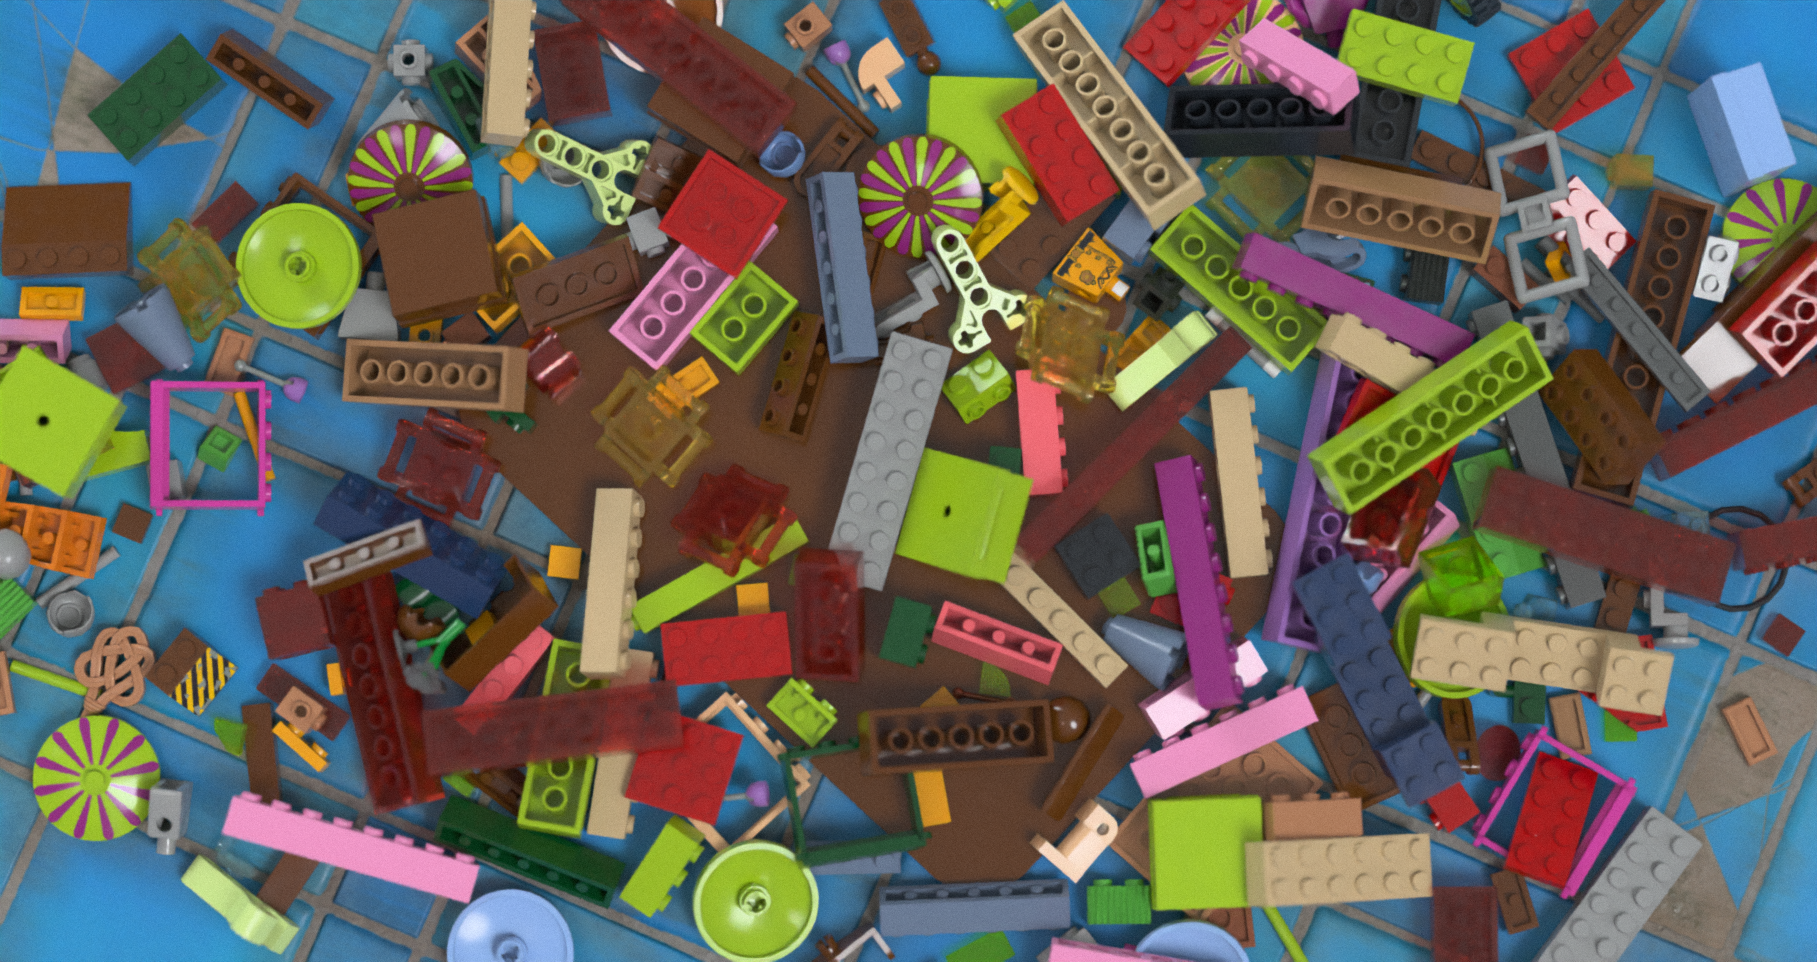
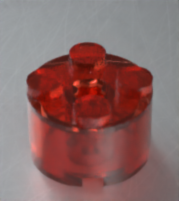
M548 327L545 330L540 328L517 348L528 349L526 376L543 394L549 391L548 399L552 401L581 376L579 373L581 371L579 367L581 363L570 350L566 353L562 350L559 344L560 338Z

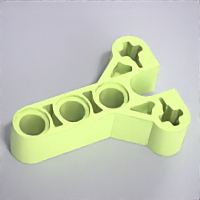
M538 128L528 133L524 141L528 153L582 179L593 202L592 212L597 221L611 225H619L625 222L636 198L618 190L614 179L619 171L632 177H638L651 148L648 142L629 139L623 141L617 148L596 152L553 130ZM542 135L547 138V147L543 151L538 147V140ZM571 148L574 152V160L568 164L565 160V154ZM633 149H635V152L639 154L637 159L636 156L632 154ZM598 161L601 165V171L595 177L592 173V166ZM609 205L614 210L613 215L607 211Z
M943 224L933 231L931 236L933 247L960 294L956 319L948 330L949 341L958 351L971 353L991 342L981 322L982 316L987 310H997L1004 325L1009 330L1023 324L1035 313L1034 301L1024 291L1020 289L1008 291L987 282L963 236L954 227ZM947 234H954L955 240L953 245L948 248H942L941 239ZM961 261H968V271L965 274L957 275L955 272L957 264ZM975 288H983V297L978 301H971V292ZM1017 300H1020L1022 302V309L1020 311H1017L1015 309V302ZM963 331L968 333V340L966 342L961 340L962 336L960 333Z
M1199 310L1193 311L1155 345L1108 382L1103 389L1123 412L1219 334Z
M202 854L197 855L180 879L186 886L222 914L230 923L231 929L246 940L259 946L263 943L270 950L282 954L300 930V927L295 922L257 898L227 872Z

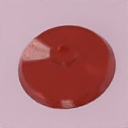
M1495 725L1485 730L1477 741L1481 763L1480 773L1488 780L1501 781L1507 778L1503 774L1512 759L1517 761L1520 757L1521 748H1519V738L1511 728L1504 725Z

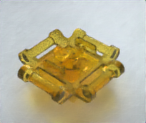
M1308 155L1292 156L1310 174L1305 178L1284 156L1251 157L1229 179L1224 172L1239 157H1221L1215 164L1211 163L1205 169L1210 178L1221 186L1205 205L1211 211L1214 209L1243 239L1246 233L1263 235L1267 232L1275 242H1290L1289 239L1301 228L1303 208L1281 230L1274 223L1302 195L1306 197L1314 161ZM1228 194L1259 224L1253 231L1222 201Z
M175 218L168 224V230L150 247H144L137 254L139 262L143 266L148 267L152 272L148 277L140 281L137 286L142 293H145L156 287L158 283H165L171 291L185 329L189 326L191 337L198 343H204L210 337L211 331L226 317L234 315L241 309V301L233 289L238 285L237 281L242 275L237 268L233 269L210 236L212 231L207 224L200 226L192 232L184 220ZM178 238L182 245L161 260L158 255ZM221 301V306L203 321L202 317Z
M1056 285L1050 288L1046 303L1039 296H1027L1024 304L1026 315L1021 340L1016 344L1015 353L1029 360L1028 368L1032 369L1031 380L1039 384L1044 382L1076 396L1078 401L1085 404L1091 402L1095 390L1108 394L1115 392L1117 385L1115 373L1119 352L1125 343V335L1118 331L1104 329L1110 309L1101 305L1098 307L1064 293V289ZM1059 304L1068 307L1065 312L1058 309ZM1101 344L1108 347L1102 376L1096 374Z
M665 364L654 373L649 381L644 378L638 369L629 366L623 373L625 377L601 405H596L591 411V415L605 428L604 434L594 444V447L600 453L604 451L634 479L633 483L639 488L650 479L653 473L666 484L674 487L680 481L679 476L699 452L703 448H708L713 442V438L696 425L698 420L711 406L704 400L700 401L676 380L670 374L671 370ZM660 383L666 386L692 410L688 417L685 415V411L664 392L660 393L656 389ZM634 385L638 391L613 419L610 414L611 411ZM688 434L693 439L692 443L670 468L666 467L663 461ZM612 440L618 446H620L629 456H631L640 466H642L643 470L637 464H635L626 454H624L615 444H613Z

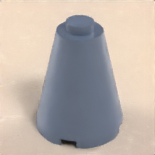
M162 283L145 292L144 296L137 301L133 300L114 316V319L124 331L167 370L172 371L176 369L180 373L194 363L191 358L195 355V351L171 291L165 283Z
M1118 614L1115 618L1109 617L1102 629V634L1105 635L1104 642L1161 691H1165L1173 682L1175 677L1171 675L1177 668L1181 669L1189 653L1185 632Z

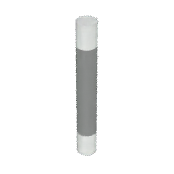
M1212 308L1205 315L1213 325L1273 379L1280 373L1281 369Z

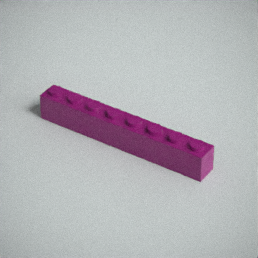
M1246 233L1232 265L1233 269L1240 271V278L1255 284L1257 280L1268 284L1266 288L1268 291L1280 296H1284L1285 293L1296 297L1294 300L1296 304L1312 309L1314 305L1322 309V315L1330 318L1331 314L1344 316L1346 312L1360 318L1363 327L1368 330L1370 327L1382 331L1387 335L1385 340L1392 344L1398 342L1411 349L1409 354L1415 358L1425 356L1433 360L1432 362L1435 363L1434 367L1439 368L1468 349L1475 336L1474 333L1257 233Z
M1191 455L1154 463L1198 706L1208 711L1242 703L1241 693H1245L1243 678L1241 674L1237 675L1235 663L1239 662V654L1236 645L1231 644L1229 632L1234 630L1230 614H1226L1224 602L1228 601L1225 584L1220 583L1218 572L1222 571V562L1219 553L1214 552L1213 541H1217L1214 524L1209 523L1207 514L1208 511H1211V503L1207 492L1204 493L1202 482L1206 480L1202 463H1198Z

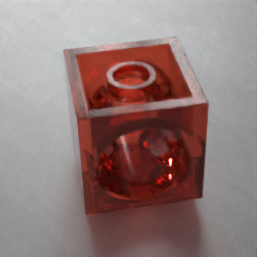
M307 579L292 583L293 588L288 590L280 586L262 590L263 596L255 597L268 657L271 660L281 661L339 647L327 594L316 596L309 589Z

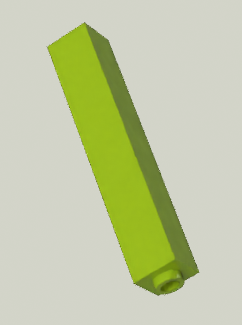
M790 515L638 600L636 607L632 609L631 615L636 632L642 629L644 634L650 633L659 628L660 624H666L809 544L810 542L795 515Z

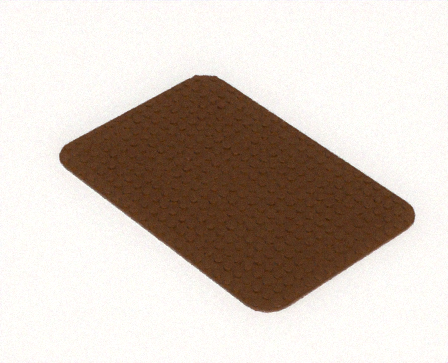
M797 78L796 84L741 170L788 199V203L774 223L778 227L779 232L755 259L753 264L798 301L799 306L795 311L824 317L808 198L796 191L794 185L795 174L787 178L774 177L765 171L759 164L758 148L762 145L765 138L776 131H789L802 140L806 160L840 117L848 121V126L855 132L859 130L864 135L866 134L822 93ZM840 135L835 140L842 148L848 142ZM866 135L862 143L838 172H846V167L851 157L861 148L877 144ZM686 140L681 145L703 157L706 154L705 150L689 140ZM636 198L629 216L654 206ZM859 206V214L861 215V218H862V226H861V228H862L863 231H866V232H869V233L872 234V232L869 230V228L867 227V225H866V223H865V221H864V219H863V217H862L861 210H860V206ZM655 207L662 221L667 212ZM627 219L619 225L607 224L586 247L631 232ZM668 235L666 236L670 246L665 247L666 252L659 256L648 258L647 254L641 256L638 249L633 251L643 288L648 285L681 245ZM886 247L871 301L874 314L916 291L906 271L927 261V258L902 255ZM990 252L977 262L987 282L1008 291L1013 289L1024 291L1034 301L1035 313L1028 321L1009 330L1004 325L997 310H987L983 314L981 322L991 342L971 353L958 351L949 341L948 330L955 322L960 294L945 269L951 283V291L946 293L941 285L933 288L932 291L939 305L922 313L926 335H934L935 344L953 349L944 381L989 349L1009 373L1015 386V372L1017 370L1053 368L1054 375H1060L1061 394L1055 395L1056 407L1062 406L1064 425H1058L1059 438L1065 437L1066 456H1060L1061 469L1067 468L1068 487H1063L1062 495L1028 497L1014 552L1103 641L1105 637L1102 634L1104 624L1109 617L1115 618L1118 614L1185 632L1184 628L1149 613L1155 597H1150L1142 580L1141 568L1136 569L1094 597L1086 600L1054 550V546L1108 512L1138 561H1140L1135 535L1136 526L1165 521L1154 463L1191 455L1198 463H1202L1206 480L1202 482L1203 492H1207L1211 503V511H1208L1207 514L1209 523L1214 524L1217 541H1213L1214 552L1219 553L1222 562V571L1218 573L1228 577L1215 455L1147 393L1122 412L1103 389L1122 370L1110 361L1099 348L1036 290H1031ZM936 256V257L939 259V261L941 262L942 266L944 267V265H943L941 259L939 258V256ZM959 262L955 269L956 274H965L969 269V262ZM975 288L970 294V300H980L984 295L983 288ZM637 296L530 336L526 333L522 318L520 317L493 346L528 349L526 383L529 387L525 391L524 414L536 422L538 426L531 435L525 430L519 434L506 424L509 419L507 416L497 425L485 410L459 409L464 434L483 458L589 556L591 555L597 488H633L642 496L645 503V513L643 517H640L639 529L642 532L641 547L637 548V560L639 561L640 569L639 575L635 578L634 582L637 601L790 515H795L810 542L809 544L667 622L676 623L739 616L736 585L768 583L770 613L787 612L793 675L725 683L794 747L804 745L806 750L818 748L817 744L813 748L808 745L766 706L791 677L796 682L801 677L814 689L810 694L819 703L825 699L837 710L834 717L838 721L818 743L835 740L836 745L848 744V738L859 736L857 713L868 710L920 707L943 686L951 695L954 688L960 687L966 692L1002 699L1013 697L1016 701L1049 699L1050 702L1057 697L1071 695L1084 701L1090 710V726L1103 705L1107 703L1124 715V720L1060 822L1040 811V807L1084 736L1079 740L1066 744L1052 740L1054 762L942 771L951 822L924 827V832L932 833V838L926 839L927 846L923 849L907 852L935 879L944 884L1018 880L1042 856L1029 843L1038 833L1052 845L1076 819L1074 815L1089 798L1094 800L1154 735L1155 731L1138 704L1159 689L1153 686L1120 655L1118 656L1128 666L1105 689L1063 647L1049 685L931 642L933 631L932 634L925 633L923 644L928 645L924 663H917L916 669L879 659L896 596L933 606L931 613L937 615L934 627L944 602L948 601L1057 642L998 582L984 578L969 577L895 554L896 547L882 591L821 574L882 366H875L867 362L830 363L829 361L806 442L800 443L782 439L759 430L762 414L766 407L771 384L775 377L793 313L740 376H737L692 337L687 340L660 374L655 372L609 332ZM1017 300L1015 302V309L1017 311H1020L1022 309V302L1020 300ZM963 331L960 333L962 336L961 340L966 342L968 340V333ZM703 356L720 383L670 417H667L650 390ZM941 390L925 448L986 465L989 462L990 446L1021 449L1016 390L1007 399L998 402L988 409L983 416L969 424L963 421L958 411ZM1022 456L1020 462V476H1023ZM1267 503L1266 506H1261L1262 518H1267L1269 523V537L1264 538L1266 550L1271 549L1273 568H1268L1269 574L1266 576L1233 579L1230 586L1236 588L1229 605L1224 604L1226 614H1230L1234 630L1229 632L1231 642L1240 636L1244 637L1268 609L1285 524L1275 510ZM1189 653L1181 669L1177 668L1171 675L1175 679L1191 669ZM964 697L962 699H955L960 705L989 703ZM860 751L809 760L887 834L912 830L902 774L862 777Z

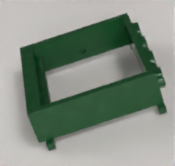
M859 736L848 738V744L836 745L835 740L818 743L817 749L806 750L804 745L787 748V753L777 755L781 765L796 850L795 859L798 861L799 870L919 850L927 846L926 839L932 838L931 832H924L914 773L902 774L912 830L806 848L791 763L859 752Z

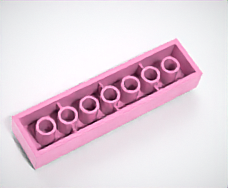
M248 791L242 792L241 796H233L223 834L469 903L479 870V863L474 862L475 857L458 851L455 857L443 854L445 848L426 843V847L422 848L413 845L414 839L396 834L395 839L383 836L384 830L371 826H366L364 831L352 828L353 821L335 817L334 821L331 822L322 819L323 813L307 808L303 810V813L291 810L293 804L275 799L272 804L261 802V795Z

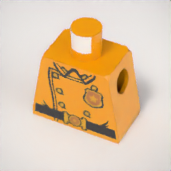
M1089 227L1052 274V282L1093 303H1097L1105 292L1120 302L1130 289L1129 285L1118 278L1124 263Z

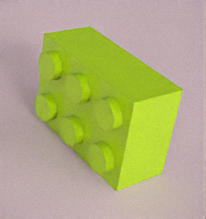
M750 261L737 280L734 279L689 333L693 339L737 376H740L797 309L799 303Z

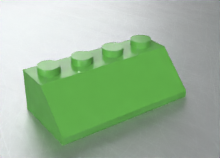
M1507 448L1450 464L1449 471L1485 583L1490 584L1545 567L1546 564L1525 504L1521 486L1515 474L1512 458Z

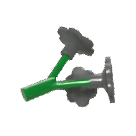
M456 618L440 636L416 642V639L405 642L400 637L398 630H393L402 669H404L403 674L407 677L406 682L409 686L418 688L424 694H446L445 682L437 679L440 672L438 667L448 644L466 627L462 621ZM438 644L428 662H424L423 665L421 663H413L412 666H406V659L409 653L417 652L418 648Z

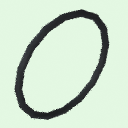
M1745 506L1721 507L1703 516L1689 532L1684 547L1686 551L1683 557L1684 573L1693 591L1710 606L1728 612L1752 611L1770 602L1783 587L1790 567L1788 544L1779 526L1764 513ZM1743 512L1760 518L1774 530L1782 546L1783 568L1778 583L1766 597L1750 605L1729 606L1712 600L1698 587L1690 570L1689 552L1694 536L1707 521L1723 513Z

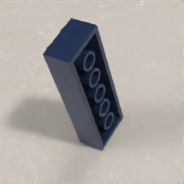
M347 471L328 494L313 525L346 544H351L420 519L431 544L433 555L393 569V571L478 619L495 595L508 571L503 566L506 561L500 555L478 546L471 538L463 537L452 531L445 523L435 521L426 516L419 508L407 505L395 498L390 491L374 486L362 475Z

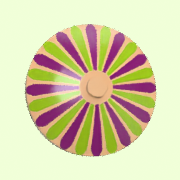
M1251 0L1183 72L1188 84L1195 86L1278 83L1272 82L1265 74L1256 69H1250L1244 64L1241 58L1242 53L1239 40L1264 18L1303 40L1297 21L1278 0Z

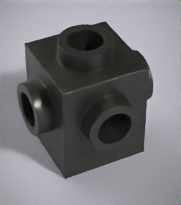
M1160 266L1153 275L1147 272L1140 281L1137 288L1141 291L1132 304L1158 322L1167 310L1173 313L1180 304L1183 297L1179 293L1185 284L1175 274L1166 271Z

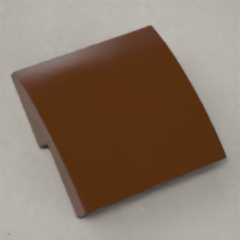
M657 135L637 177L631 196L668 212L703 159V156Z

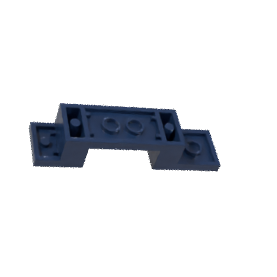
M1345 553L1290 582L1318 634L1314 637V640L1385 776L1394 780L1407 807L1412 808L1466 779L1437 722L1428 719L1388 642L1393 637L1349 553Z

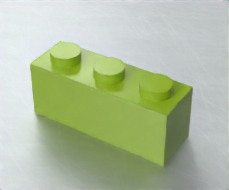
M674 814L619 897L649 918L653 916L657 909L663 912L672 899V896L668 894L673 885L679 888L689 873L684 868L689 861L695 863L703 852L704 847L700 844L706 835Z

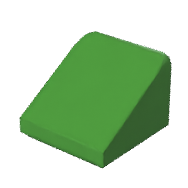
M215 425L200 445L198 459L221 472H225L241 445L242 439Z

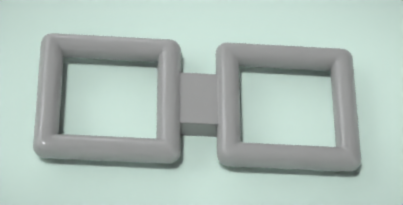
M1550 129L1487 147L1484 150V157L1492 191L1501 193L1500 216L1505 217L1518 213L1522 230L1508 233L1503 238L1517 301L1525 304L1588 286L1590 277L1577 221L1573 216L1554 220L1550 203L1565 200L1570 195L1556 132ZM1546 144L1556 189L1508 202L1498 157ZM1566 230L1576 276L1527 289L1517 244Z

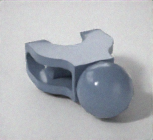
M1307 228L1298 234L1292 235L1294 243L1289 241L1277 242L1344 274L1362 266L1367 256L1365 248L1355 238L1341 240L1346 236Z

